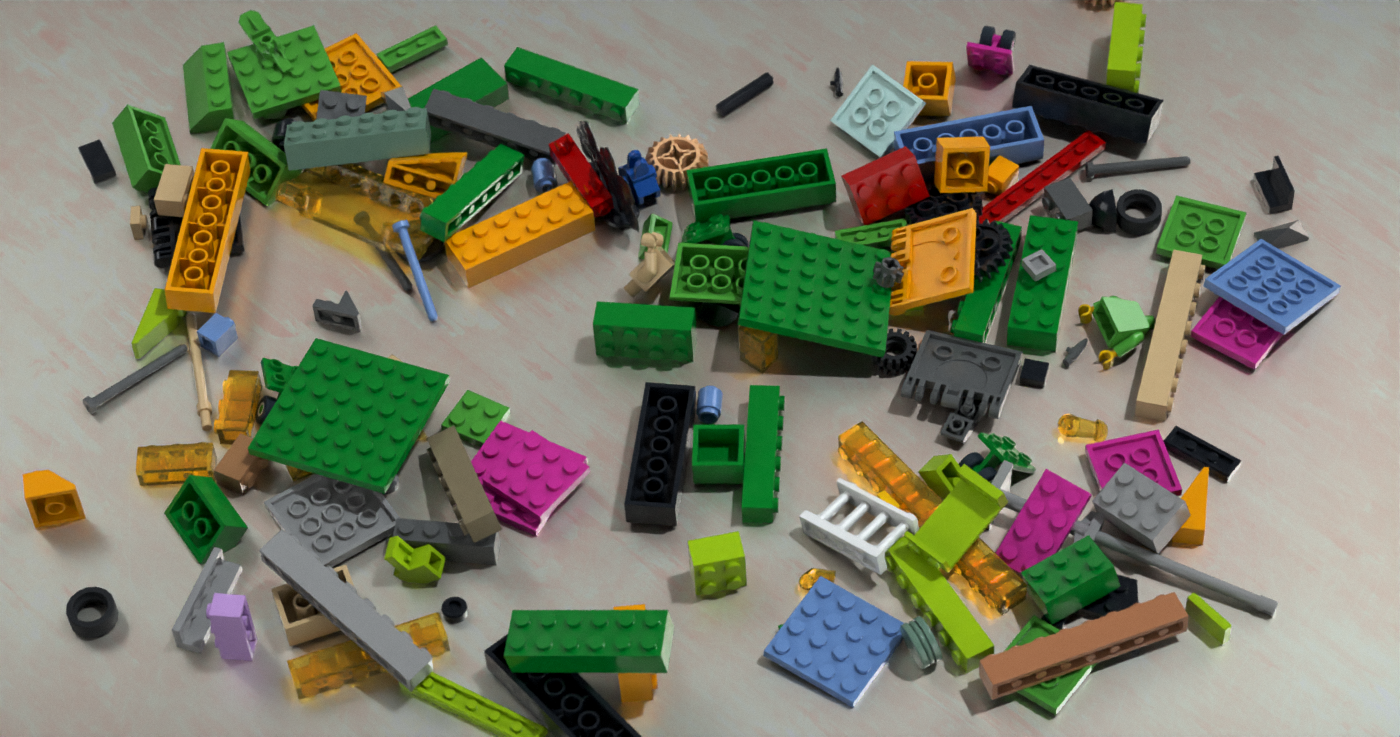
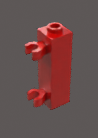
M568 133L548 144L550 156L567 181L573 183L592 209L594 219L608 214L614 208L612 196L570 134Z

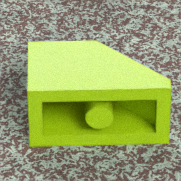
M952 454L933 456L918 471L930 490L942 499H945L961 480L957 472L961 467Z

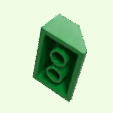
M189 475L164 512L200 564L207 562L214 547L222 549V553L236 547L248 529L245 522L212 477Z

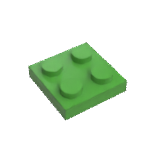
M467 390L441 424L442 431L455 426L460 439L481 448L500 420L505 422L511 414L510 408Z

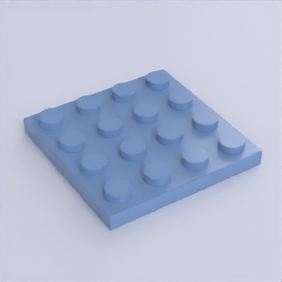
M1260 239L1208 276L1204 281L1203 287L1252 315L1255 319L1260 320L1275 331L1285 335L1339 294L1341 285Z
M820 576L764 649L763 656L853 708L903 641L900 626L904 623Z

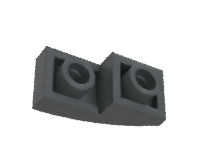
M966 398L962 399L959 410L955 409L954 413H950L940 432V435L963 444L972 434L982 417L978 411L979 403L973 402L970 412L964 411Z

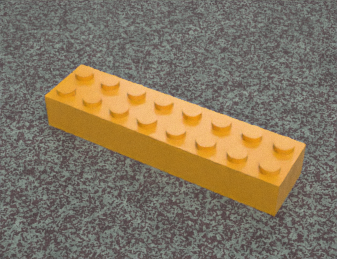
M201 148L165 286L167 309L216 313L250 174L248 152Z

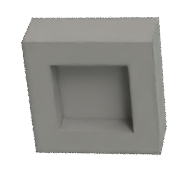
M1043 249L1023 258L1021 266L1034 281L1056 271V264Z

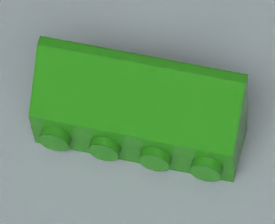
M222 42L203 45L183 64L190 134L219 130L225 118L235 120L229 61L225 44Z
M127 104L112 122L132 188L148 193L151 188L158 187L165 164H181L165 117Z
M225 118L210 148L248 152L250 174L246 191L265 206H270L293 189L303 170L289 171L285 152L241 120Z

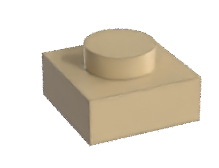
M131 206L130 226L134 240L144 239V229H148L147 215L142 214L141 206Z

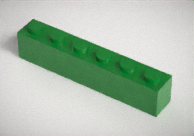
M519 47L515 49L504 64L506 81L528 88L531 91L545 94L551 98L562 100L573 106L590 110L593 113L610 117L613 120L628 123L640 106L639 89Z
M503 144L489 151L484 159L478 161L469 172H465L455 184H451L447 191L437 196L432 204L422 210L420 214V231L445 242L522 174L524 154Z
M996 221L998 225L1002 223L1013 241L1011 245L1013 251L1009 252L1011 258L1004 260L1006 266L998 267L999 273L991 272L990 279L984 276L982 283H979L977 279L974 280L973 293L964 295L966 297L965 301H960L957 314L959 318L958 320H953L951 334H954V336L986 343L1021 244L1022 226Z
M750 385L742 493V522L773 523L774 513L779 512V498H775V492H780V477H776V472H781V456H777V451H782L783 437L778 436V433L783 431L784 416H780V411L785 410V396H780V386Z

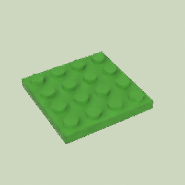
M314 25L278 36L280 42L285 47L286 58L294 67L293 70L285 74L274 61L265 59L254 44L227 52L229 61L254 119L318 100L320 90L342 92L339 80Z

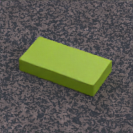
M1193 592L1189 595L1185 609L1187 614L1222 645L1230 640L1232 624L1196 593Z

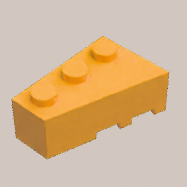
M468 152L430 153L391 158L388 161L383 183L436 198L462 177Z

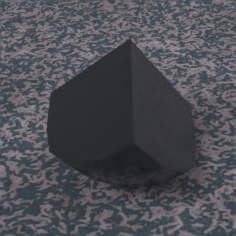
M1113 189L1096 195L1089 203L1093 210L1092 226L1096 224L1102 227L1104 232H1116V204Z
M703 302L698 319L717 327L727 326L736 320L740 307L738 304Z

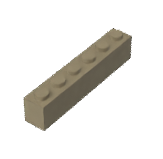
M451 426L428 437L427 440L430 448L426 450L446 491L445 493L464 535L470 534L475 543L501 531L502 528L455 426Z

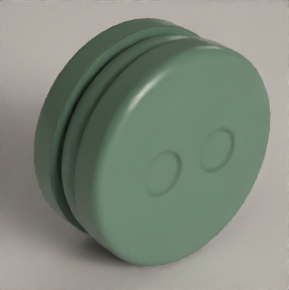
M918 616L913 621L900 626L904 642L920 668L925 669L930 664L942 660L940 647L931 629L922 617Z

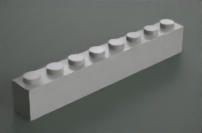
M283 529L279 531L260 549L262 562L408 690L412 691L433 671L432 655L424 647L419 649L407 632H400L396 629L394 622L386 614L380 615L369 599H362L357 595V590L352 584L342 582L338 578L337 572L329 565L325 567L314 551L310 549L307 551L303 548L301 541L294 534L288 535Z

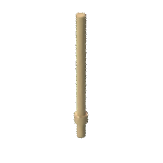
M188 314L186 322L198 397L196 405L197 414L201 417L202 430L210 431L212 429V406L207 396L196 316Z

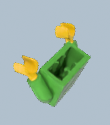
M1102 296L1100 301L1093 303L1094 306L1090 307L1087 304H1082L1078 308L1080 322L1088 324L1093 320L1094 316L1108 348L1114 349L1112 351L1103 350L1099 354V362L1109 359L1103 363V368L1106 370L1113 367L1115 357L1119 356L1120 358L1143 342L1148 330H1153L1156 321L1154 316L1144 315L1139 303L1136 301L1124 300L1117 296Z

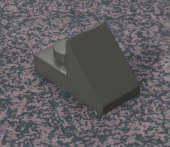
M347 291L344 292L339 304L332 301L315 300L312 307L317 322L361 332L362 324L359 312Z

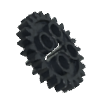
M931 185V189L927 190L930 197L904 208L907 224H915L971 208L977 213L976 220H979V216L982 215L983 204L981 196L977 192L940 193L938 188Z
M985 219L982 224H980L979 220H976L974 280L977 279L979 283H982L984 276L990 279L991 272L999 273L998 267L1006 266L1004 260L1010 259L1009 252L1013 251L1011 246L1013 241L1007 228H1004L1002 223L998 225L996 220L989 223L988 219Z

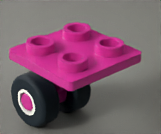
M984 26L979 44L967 42L966 44L968 66L979 71L984 69L991 70L1000 75L1013 74L1015 31L1004 30L1001 36L996 35L994 27Z

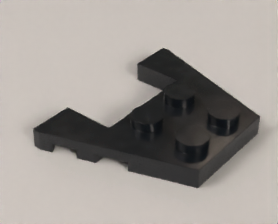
M1117 574L1120 583L1119 588L1074 613L1098 619L1110 612H1118L1129 608L1133 604L1138 603L1137 580ZM1043 615L1040 619L1044 620L1045 622L1049 623L1055 628L1062 630L1064 629L1068 616L1054 624H1051L1045 615ZM1140 648L1129 651V653L1139 655Z

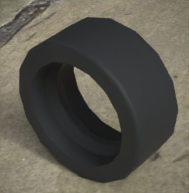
M1143 189L1127 191L1117 201L1116 222L1122 230L1133 235L1152 233L1161 222L1162 203L1152 192ZM1133 206H1143L1151 210L1153 214L1141 219L1130 217L1125 213V210Z
M86 587L77 591L69 599L66 605V615L75 633L86 638H96L107 634L114 628L118 620V609L112 594L106 589ZM100 603L107 606L105 614L97 620L85 622L77 618L79 611L89 604Z

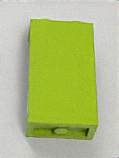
M965 464L957 471L961 477L960 482L913 536L908 531L904 534L909 542L907 547L918 556L922 553L928 558L926 561L936 570L942 568L947 573L951 571L1008 503L1005 494Z

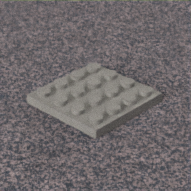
M318 474L305 479L264 502L265 508L281 530L283 529L288 535L294 534L301 541V546L307 551L309 549L314 551L325 567L328 565L333 567L393 534L396 519L400 518L382 493Z

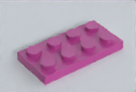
M1045 469L993 558L1021 574L1022 571L1059 552L1092 495L1050 470Z

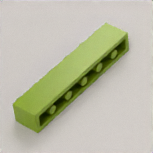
M905 536L899 538L885 552L887 570L893 571L902 590L906 589L909 593L913 606L916 609L920 608L927 625L936 630L940 643L944 647L947 646L955 664L957 666L961 665L966 673L979 668V661L994 654L995 645L942 573L926 561L928 558L921 553L918 556L907 547L909 542Z

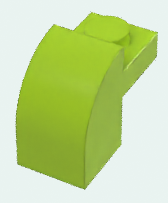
M397 535L389 538L384 559L395 567L393 575L398 579L411 583L425 584L441 579L446 558L430 544L413 549Z

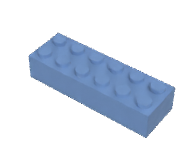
M1028 106L894 131V151L906 146L915 155L923 180L929 181L934 180L937 138L983 136L990 145L989 166L999 155L1015 164L1043 159L1044 138L1033 108Z

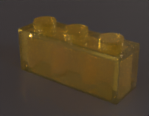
M229 370L228 379L223 382L224 397L219 400V419H215L214 433L218 434L220 444L232 445L239 434L252 438L256 410L262 391L259 371Z
M213 442L138 447L136 474L140 486L183 484L189 475L212 477L215 481L214 469L217 464V456Z

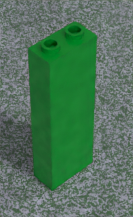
M481 57L408 98L411 108H425L434 88L440 91H447L451 95L460 98L471 99L473 102L481 105H489L495 108L509 100L507 82ZM430 126L431 143L451 132Z

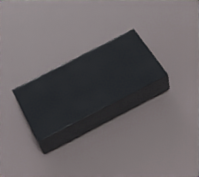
M100 139L78 147L94 184L116 176L115 169Z

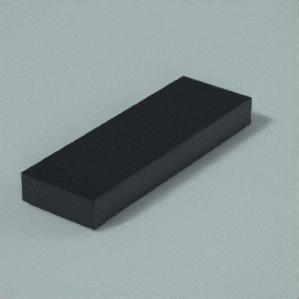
M1175 426L1163 441L1168 451L1201 469L1209 467L1210 474L1227 483L1241 466L1242 461L1178 426Z

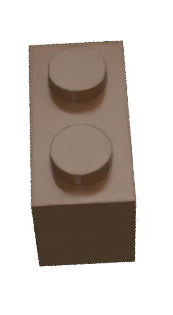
M239 434L214 469L217 485L244 495L248 488L254 485L256 477L262 469L267 467L269 460L249 454L248 446L253 438Z

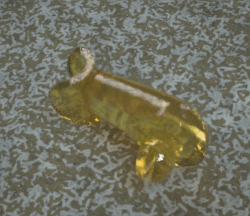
M1065 414L1060 417L1057 423L1059 432L1067 437L1093 438L1094 441L1101 442L1105 441L1108 434L1106 423L1099 419H1096L1095 422L1076 417L1073 414Z

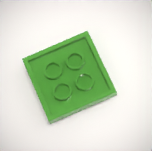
M1176 195L1159 240L1156 254L1172 257L1173 250L1201 254V265L1220 269L1232 259L1247 212Z
M1033 615L1004 651L1016 645L1021 646L1030 643L1039 637L1053 635L1060 630ZM1096 664L1016 692L1056 715Z

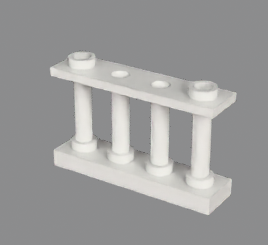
M839 478L836 482L840 496L820 515H815L805 510L799 516L803 532L881 575L887 569L884 557L885 552L905 532H912L915 535L919 530L918 519L912 513H906L858 488L856 484ZM847 502L857 507L839 525L828 522ZM866 512L876 517L858 535L847 532ZM886 522L896 527L878 545H871L866 542Z

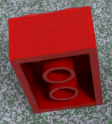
M906 146L841 176L855 215L863 225H869L930 197L916 157Z

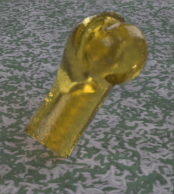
M811 568L800 577L799 585L804 590H810L820 576L835 583L836 571Z

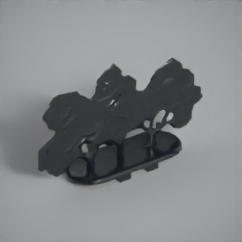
M579 121V126H577L576 130L582 151L587 158L591 159L592 162H589V164L613 199L614 208L608 214L601 217L610 226L617 228L631 226L633 230L639 232L637 219L639 218L640 211L629 184L623 176L618 175L609 148L600 147L599 151L589 122Z

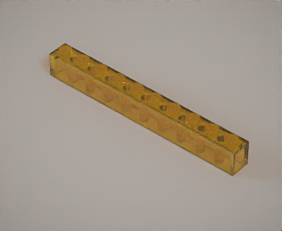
M863 421L838 436V453L845 461L848 460L854 466L856 473L861 477L864 476L870 482L875 492L886 491L900 505L902 511L912 513L918 519L919 529L943 502ZM980 537L953 567L956 574L962 575L968 581L972 590L979 592L985 598L988 606L996 609L1002 616L1026 600L1027 584Z

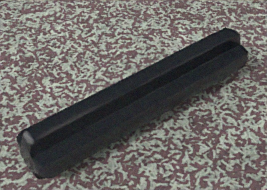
M768 72L764 73L716 105L717 113L725 116L774 83L772 75Z

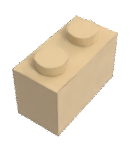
M165 164L154 197L158 215L184 216L195 174L193 166Z

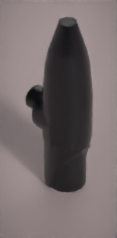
M839 68L835 70L834 81H830V86H834L837 97L843 96L844 87L842 73Z

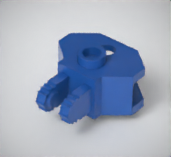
M632 150L627 155V164L618 167L619 176H623L629 184L636 204L641 205L644 203L643 197L651 195L658 198L661 196V192L656 181L657 173L652 164L649 165L645 158L641 157L642 155L639 150Z

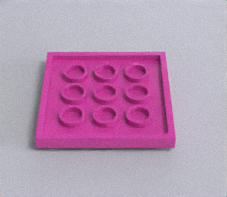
M500 420L471 463L497 519L537 536L555 509L542 522H539L483 485L482 478L529 433ZM555 444L581 462L588 463L586 456Z

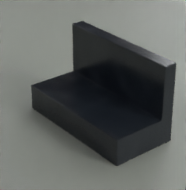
M1274 156L1271 170L1257 172L1253 176L1255 185L1269 214L1291 210L1295 192L1279 156Z

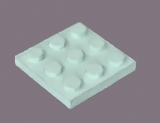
M872 64L830 121L881 158L889 154L894 147V131L907 129L926 103Z

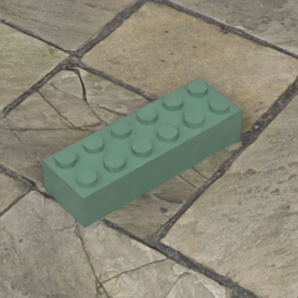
M412 107L405 111L388 110L380 114L364 113L356 117L345 115L331 120L320 118L314 122H293L287 125L284 141L288 169L291 171L430 154L431 129L427 108Z

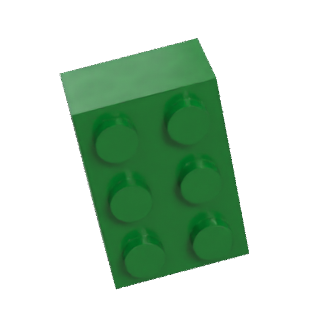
M1089 535L1021 572L1027 593L1051 624L1058 622L1120 587L1114 565Z

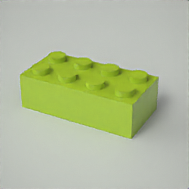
M1115 2L1106 85L1139 93L1140 80H1135V78H1140L1142 63H1137V61H1142L1143 47L1139 46V44H1144L1145 30H1141V28H1145L1147 14H1142L1143 4Z

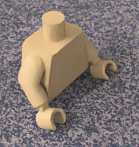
M652 232V234L645 233L642 236L641 245L648 247V250L644 252V260L629 273L632 280L624 287L625 291L632 298L641 290L645 292L650 291L674 269L675 261L662 248L664 240L662 234Z

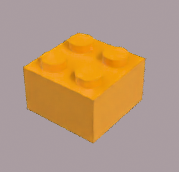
M907 61L903 87L926 103L917 116H951L956 82L953 62Z
M983 136L937 138L934 184L940 193L987 192L990 145Z

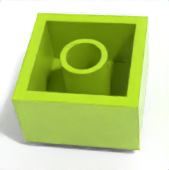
M739 531L688 541L690 573L696 596L702 594L709 595L728 589L735 590L747 586L745 554Z

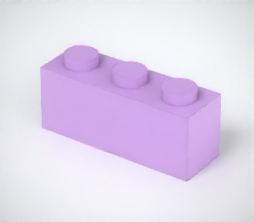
M214 593L212 603L207 605L206 616L211 621V633L215 635V647L219 648L221 658L252 661L258 639L246 596Z

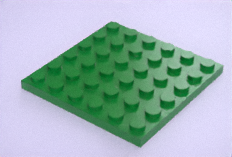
M754 220L751 228L738 325L883 358L886 351L892 287L885 288L880 286L876 279H873V268L876 261L882 263L883 258L890 257L894 252Z
M315 338L248 446V452L253 456L385 494L449 385L450 377L444 373Z

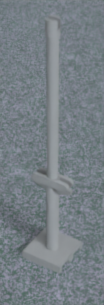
M1004 460L991 484L1005 494L1008 500L1005 507L1020 513L1027 499L1009 493L1013 463ZM1091 511L1082 521L1077 520L1070 534L1074 535V543L1089 535L1097 544L1240 601L1270 616H1273L1279 602L1263 595L1259 596L1102 532L1105 515L1101 512ZM994 520L989 524V526L985 530L989 531Z

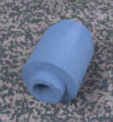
M547 158L535 160L531 168L535 190L545 193L556 188L558 182L553 163Z
M706 386L698 391L696 414L702 423L713 424L721 416L723 393L717 387Z

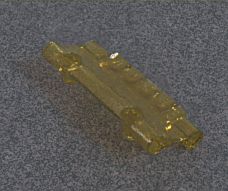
M353 163L304 169L298 177L281 183L276 191V201L298 210L300 216L364 241L385 252H398L406 256L399 234L395 233L392 225L398 221L408 220L410 227L407 231L418 260L422 258L427 248L435 239V237L420 231V214L425 207L434 202L432 197L383 183L384 176Z

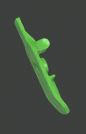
M249 10L241 14L239 25L262 56L267 60L274 61L284 74L293 70V65L285 56L284 45L265 23L259 12Z

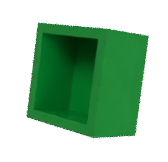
M744 424L693 425V484H743L745 463Z

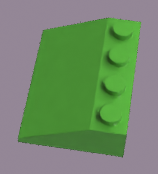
M678 243L670 300L741 304L749 247Z

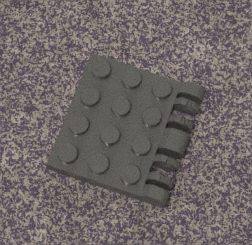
M927 330L903 383L901 397L911 399L915 387L918 386L915 400L921 401L925 388L933 389L930 394L931 404L936 405L940 392H944L941 406L959 410L963 397H966L963 409L965 412H970L973 401L976 399L982 401L978 409L979 415L985 416L988 405L991 403L988 417L999 419L1022 360L1023 352Z

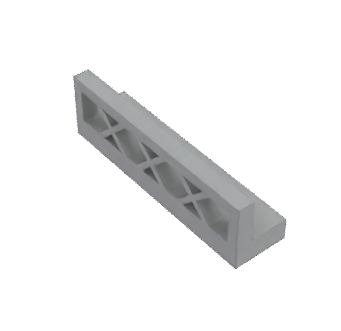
M213 548L172 628L176 645L179 648L197 653L202 652L211 634V621L206 616L208 603H212L214 593L231 594L243 571L240 564L225 561L222 549Z

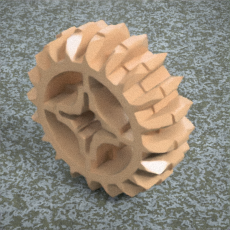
M680 133L677 137H673L670 134L667 139L661 137L660 142L654 141L652 147L648 148V154L645 157L649 165L652 164L656 170L658 186L663 184L665 190L668 187H672L674 191L678 187L684 190L685 186H688L687 170L709 167L708 153L703 143H699L697 138L691 140L689 135L684 138Z

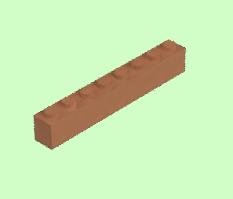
M1175 592L1158 595L1147 602L1135 603L1127 609L1110 612L1106 616L1095 620H1087L1081 625L1070 629L1064 628L1053 635L1036 638L1032 642L1021 646H1013L1009 650L996 655L990 654L979 661V676L991 699L994 700L1186 632L1189 616Z

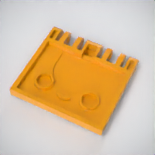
M973 208L896 228L892 231L891 248L895 252L890 257L896 259L900 266L904 268L901 283L895 282L891 288L893 291L891 292L890 315L904 314L907 309L973 293L977 215Z

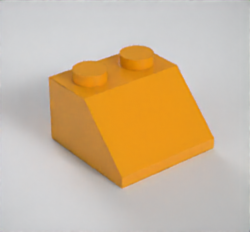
M48 469L23 474L24 497L35 528L86 519L75 484Z

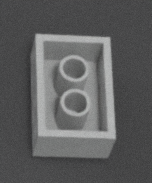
M1126 463L1119 468L1092 501L1097 513H1103L1106 521L1157 554L1162 551L1191 516L1184 500Z

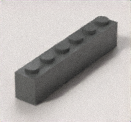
M433 88L425 106L430 126L493 147L503 144L524 154L526 158L532 160L547 158L553 163L554 167L556 166V163L550 156L548 144L564 136L565 132L558 128H550L534 120H526L517 117L513 113H505L496 110L492 106L481 105L473 102L471 99L460 98L451 95L447 91Z

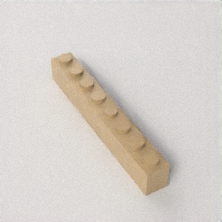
M1173 250L1136 400L1135 416L1165 421L1167 412H1172L1174 397H1171V393L1177 392L1179 378H1175L1176 373L1181 374L1184 360L1180 358V355L1186 354L1188 340L1184 338L1185 335L1190 336L1193 321H1189V317H1194L1197 302H1193L1194 298H1199L1201 284L1198 283V279L1203 280L1206 265H1201V254Z

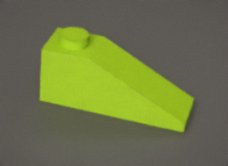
M154 289L131 342L135 359H141L176 329L182 317L186 316L187 311L167 309L164 289Z

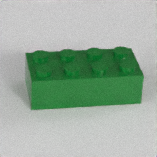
M597 301L593 320L596 355L694 362L697 342L695 308Z

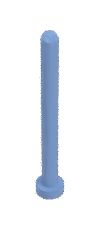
M408 220L398 221L392 225L393 231L399 234L428 319L431 322L436 321L438 315L407 231L410 227Z

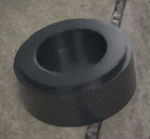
M450 597L441 606L442 616L449 623H460L468 615L467 603L460 597Z

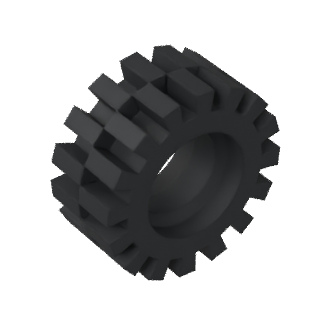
M893 328L889 329L886 351L896 348L904 351V353L896 356L885 353L883 358L872 355L874 366L877 365L879 371L883 369L884 374L892 371V376H896V372L899 371L900 375L904 374V369L909 372L917 353V343L913 336L909 337V332L905 331L902 334V329H897V332H893Z

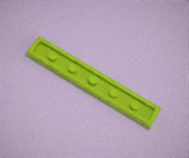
M431 672L412 691L399 682L401 688L500 737H545L548 733L546 727L434 672Z

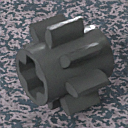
M883 258L882 263L875 262L873 279H876L877 283L882 287H893L895 282L901 283L904 267L900 266V263L894 258Z

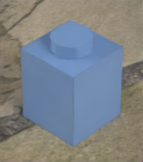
M215 313L197 331L200 346L218 357L238 339L234 321L218 313Z

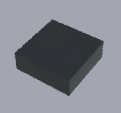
M1025 358L1020 375V383L1044 387L1049 363Z

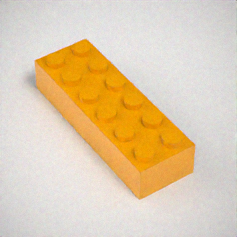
M570 181L453 234L444 242L446 255L469 289L595 231L594 214Z

